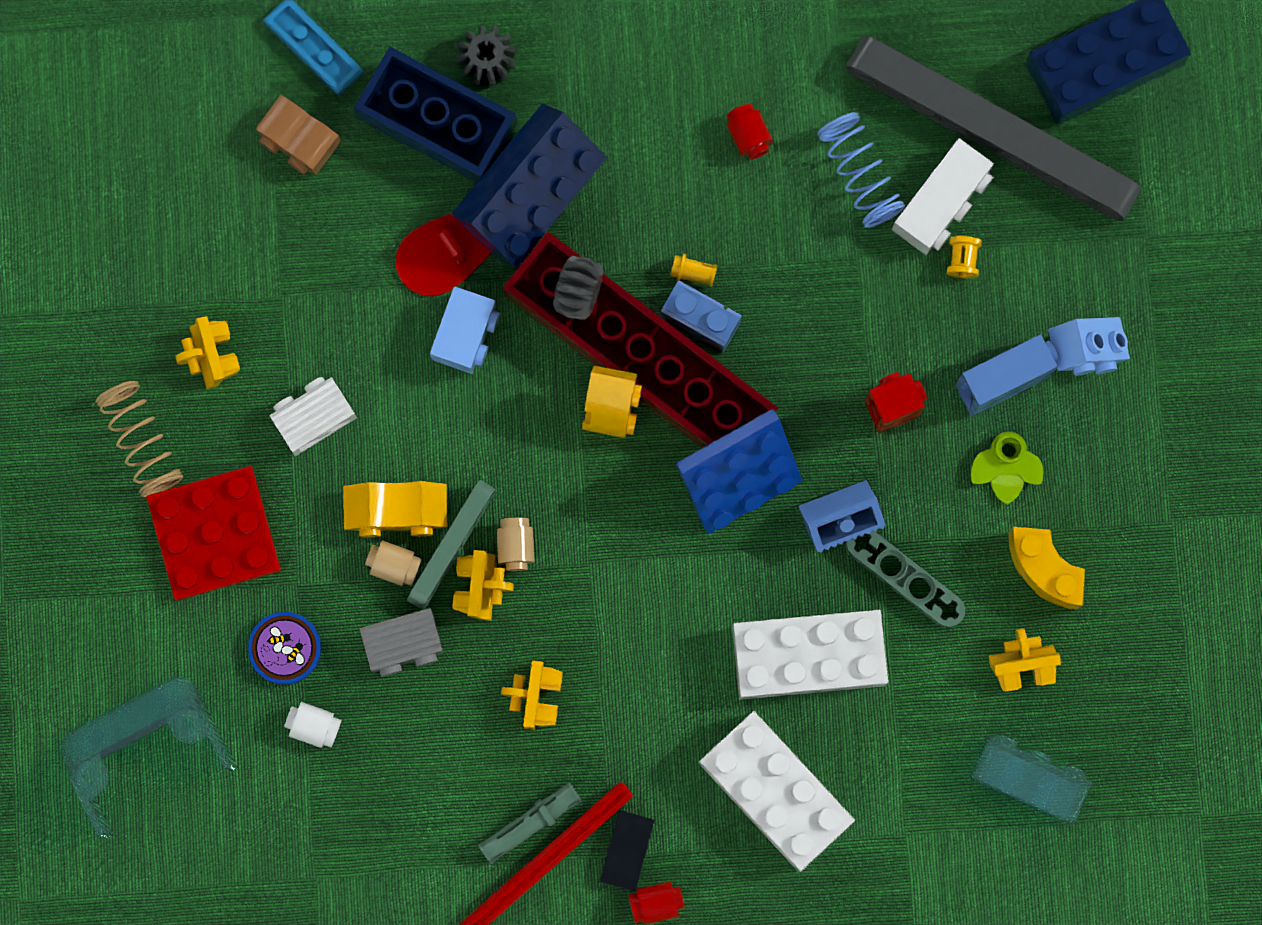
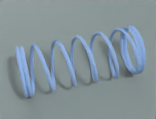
M852 112L827 123L818 131L817 135L824 142L838 140L830 148L828 157L833 159L847 157L838 166L837 174L842 176L856 174L847 183L845 191L853 193L866 190L857 198L854 208L863 210L875 207L866 215L862 222L864 227L869 228L896 216L904 210L905 205L903 201L886 205L900 196V194H896L871 205L857 206L864 196L891 180V177L862 188L848 189L850 184L860 175L882 163V160H878L854 171L840 172L841 167L846 162L874 144L871 142L852 152L831 155L833 149L841 142L865 128L862 125L851 132L833 137L851 128L859 121V113Z

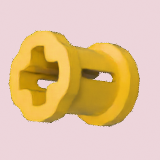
M969 236L950 237L949 244L953 246L951 266L947 267L946 274L958 278L978 277L979 270L976 269L977 250L982 246V240Z

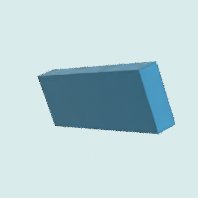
M284 0L263 20L264 24L338 97L364 74L363 69L293 0Z

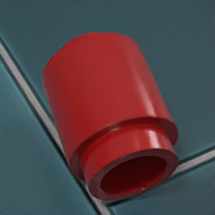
M752 103L737 107L726 115L729 121L727 128L741 157L749 156L750 160H754L770 151L768 146L773 143V139L760 111L755 110Z
M671 881L638 888L637 893L628 895L635 924L644 922L645 925L677 918L679 917L678 910L685 908L680 886L673 888Z

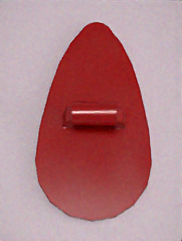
M450 213L411 231L401 241L396 253V270L401 282L412 292L422 296H441L452 291L454 286L457 287L469 278L491 255V252Z

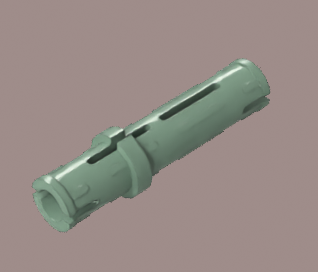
M568 782L543 801L541 798L534 802L535 806L528 810V812L478 844L490 864H493L505 853L524 842L548 824L551 827L557 823L555 819L578 803H581L582 799L571 783Z

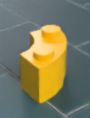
M594 365L589 381L584 410L586 416L585 420H583L582 430L626 438V434H634L637 414L631 413V408H638L642 386L635 385L637 374Z
M417 481L406 483L367 482L343 486L344 530L359 531V537H381V531H411V536H432L433 529L448 527L447 484Z
M1013 527L1008 532L1009 549L1015 568L1037 595L1052 604L1075 610L1083 606L1085 569L1072 566L1059 556L1052 544L1051 530Z

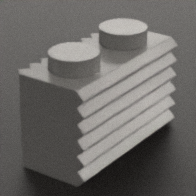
M431 608L359 628L370 669L373 673L380 671L381 677L402 672L401 665L414 661L417 667L435 663L438 661L436 655L444 653Z

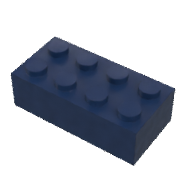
M1138 0L1031 51L1025 64L1057 125H1060L1184 65L1191 55V51L1164 0Z
M390 46L354 107L359 120L476 183L501 154L517 126L515 113Z
M542 103L451 214L496 258L517 268L605 161L607 156L564 112Z

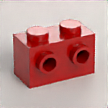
M895 372L880 379V384L876 388L869 390L864 401L879 435L917 419L925 407L923 401L927 400V396L919 380L913 381L910 373L901 377L899 372Z

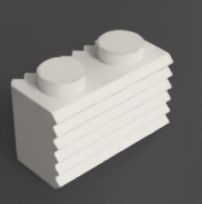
M323 377L315 379L305 386L304 389L307 393L295 400L292 396H289L273 407L276 412L271 414L270 417L295 456L357 418L332 377L326 381Z

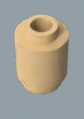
M505 518L500 520V528L497 529L498 564L505 565L506 571L528 570L527 564L535 562L533 527H529V518Z
M382 540L379 547L372 545L365 565L371 567L369 575L402 586L403 583L412 586L422 559L414 556L415 552Z

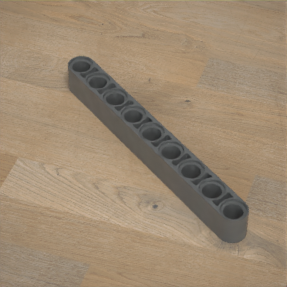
M864 35L861 37L845 65V69L857 79L1112 219L1125 221L1141 192V187L1130 178L872 37Z

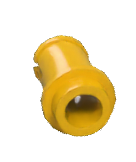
M683 254L682 257L675 255L670 274L671 277L677 278V282L680 279L712 287L717 265L688 259L686 254Z

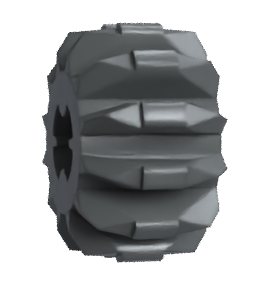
M479 25L478 36H475L471 31H467L465 37L469 43H458V51L463 54L456 57L458 65L465 66L462 70V75L465 78L475 74L474 84L479 86L485 77L488 79L489 86L493 87L495 85L494 76L498 75L500 79L505 81L508 79L505 69H515L516 62L510 57L516 55L517 50L515 46L509 45L511 36L508 33L498 38L499 27L493 26L490 34H486L484 25ZM486 50L487 54H489V51H492L493 59L487 61L485 57L484 61H482L480 52Z
M573 255L564 263L554 294L553 305L556 312L572 319L585 320L589 317L600 292L599 289L603 276L601 264L583 256L577 257Z

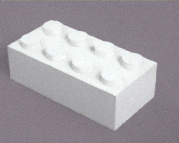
M881 610L734 623L732 626L739 700L882 687L888 684Z
M755 711L699 761L701 767L798 872L802 871L855 821Z

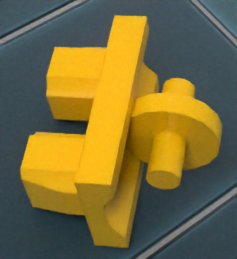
M207 316L197 318L196 324L189 328L192 337L181 340L184 352L175 356L178 365L188 364L191 375L202 372L206 388H215L224 379L236 375L240 371V366L235 353L218 356L216 345L227 343L230 340L227 321L209 322Z
M474 550L473 555L457 558V576L471 578L470 591L455 592L453 596V610L467 613V616L479 620L491 621L493 605H502L503 592H513L514 590L513 583L504 582L505 569L496 568L497 555L488 554L486 551Z
M1024 628L1016 629V640L1003 642L1005 653L988 656L990 667L997 676L1000 687L1005 692L1022 688L1020 672L1028 670L1033 671L1036 685L1054 684L1056 682V666L1061 665L1060 654L1056 653L1054 646L1042 647L1040 636L1027 638Z
M532 660L528 690L523 689L525 676L514 674L512 688L502 687L501 695L511 697L509 711L520 712L522 699H527L523 723L524 729L535 730V726H556L558 706L539 703L541 689L560 692L563 672L550 667H544V663Z

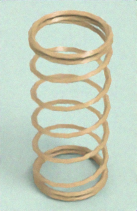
M128 381L106 390L97 397L95 402L100 407L101 413L117 414L110 421L108 429L115 432L126 431L118 439L116 446L121 449L135 448L126 457L125 464L133 467L144 465L137 471L133 481L138 484H145L141 487L139 493L141 497H146L147 495L165 491L175 486L184 476L180 469H176L157 478L143 481L136 479L147 467L170 456L172 452L168 451L144 462H128L129 458L138 450L163 437V434H159L138 444L120 445L121 440L130 432L155 420V417L152 416L132 426L116 429L111 427L113 422L121 415L143 405L147 401L142 399L119 410H103V407L118 403L138 391L140 388L138 382Z

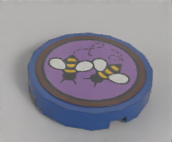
M275 612L263 618L252 630L248 641L249 659L255 671L265 680L279 685L296 684L308 678L316 669L321 655V638L315 626L305 617L292 612Z

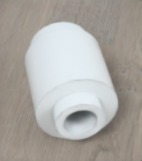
M301 702L299 708L291 707L284 727L291 729L289 733L291 738L320 748L323 745L332 748L342 720L333 717L334 713Z

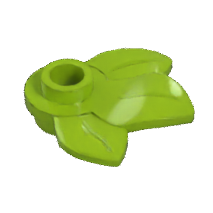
M1003 432L995 437L990 449L976 456L971 467L970 477L972 484L991 482V487L997 498L1007 505L1019 496L1024 482L1033 485L1042 484L1043 466L1037 456L1027 451L1026 442L1019 434ZM1003 445H1012L1015 449V454L1011 457L1005 456L1002 452Z

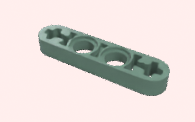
M479 480L407 599L409 603L421 610L426 608L490 504L496 488Z
M872 530L870 534L865 533L870 538L868 545L876 551L879 544L885 548L877 556L874 565L867 561L872 557L869 551L862 549L860 552H857L854 549L856 545L855 540L851 538L849 542L845 541L847 553L935 624L942 628H952L963 620L965 606L962 600L877 532ZM894 556L900 561L901 570L897 575L888 576L882 572L880 563L884 557ZM917 578L925 580L930 587L928 596L922 599L913 597L909 591L911 581ZM937 590L943 594L937 599L943 605L947 606L951 602L955 604L954 613L957 615L956 619L949 617L943 620L940 617L943 611L936 604L932 605L931 610L925 607V604L933 599Z

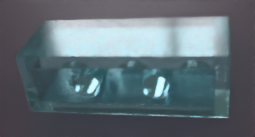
M998 734L996 739L991 736L986 738L969 779L1068 824L1075 823L1092 782L1084 779L1086 774L1084 771L1065 764L1064 769L1050 764L1052 757L1035 749H1031L1030 754L1017 749L1018 742L1002 734Z

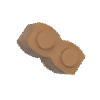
M282 95L279 96L255 128L259 136H261L258 142L273 154L280 150L288 155L290 158L287 163L303 175L307 171L317 175L341 142L338 134Z

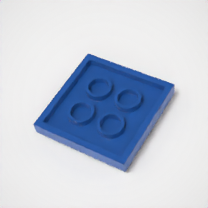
M773 409L676 463L700 522L707 534L726 527L731 521L749 511L758 509L763 503L781 493L788 492L795 485L802 482L780 419Z

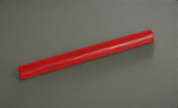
M622 782L613 787L459 925H489L625 805L633 796L629 788Z

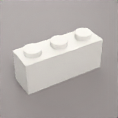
M959 138L895 221L892 231L925 255L929 253L932 247L939 250L951 234L946 230L954 219L960 223L972 207L967 202L972 194L976 191L981 195L993 179L989 172L994 163Z

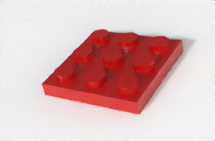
M252 466L146 496L176 602L282 572Z

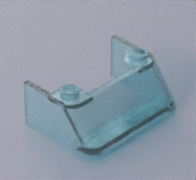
M184 677L170 678L76 728L64 737L61 750L71 784L98 837L109 838L114 835L95 798L105 791L109 783V773L102 758L168 724L175 738L186 744L197 743L209 737L224 768L229 771H234L238 768L200 693L190 680Z

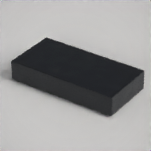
M619 810L600 882L636 892L654 819Z

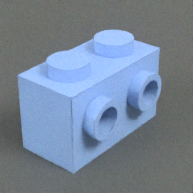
M454 286L430 351L431 360L473 374L476 365L482 367L488 351V346L483 345L487 332L494 333L500 317V312L495 311L496 301Z
M1120 317L1074 319L1048 329L1051 343L1059 357V360L1056 361L1058 371L1073 370L1074 376L1096 371V374H1104L1117 370V363L1130 359L1127 348L1128 340L1124 334Z

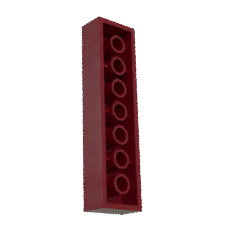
M549 231L503 287L505 297L595 366L637 374L635 385L642 386L639 400L701 448L710 445L772 409L777 415L779 409L777 406L605 274L602 276L600 292L589 317L585 320L572 319L556 312L553 305L554 294L564 263L572 255L581 256Z

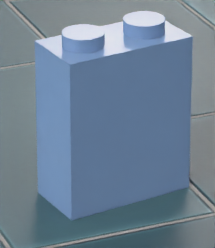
M1040 334L962 373L955 386L972 417L1048 379L1058 367L1055 361L1059 360L1053 344L1049 340L1045 342Z

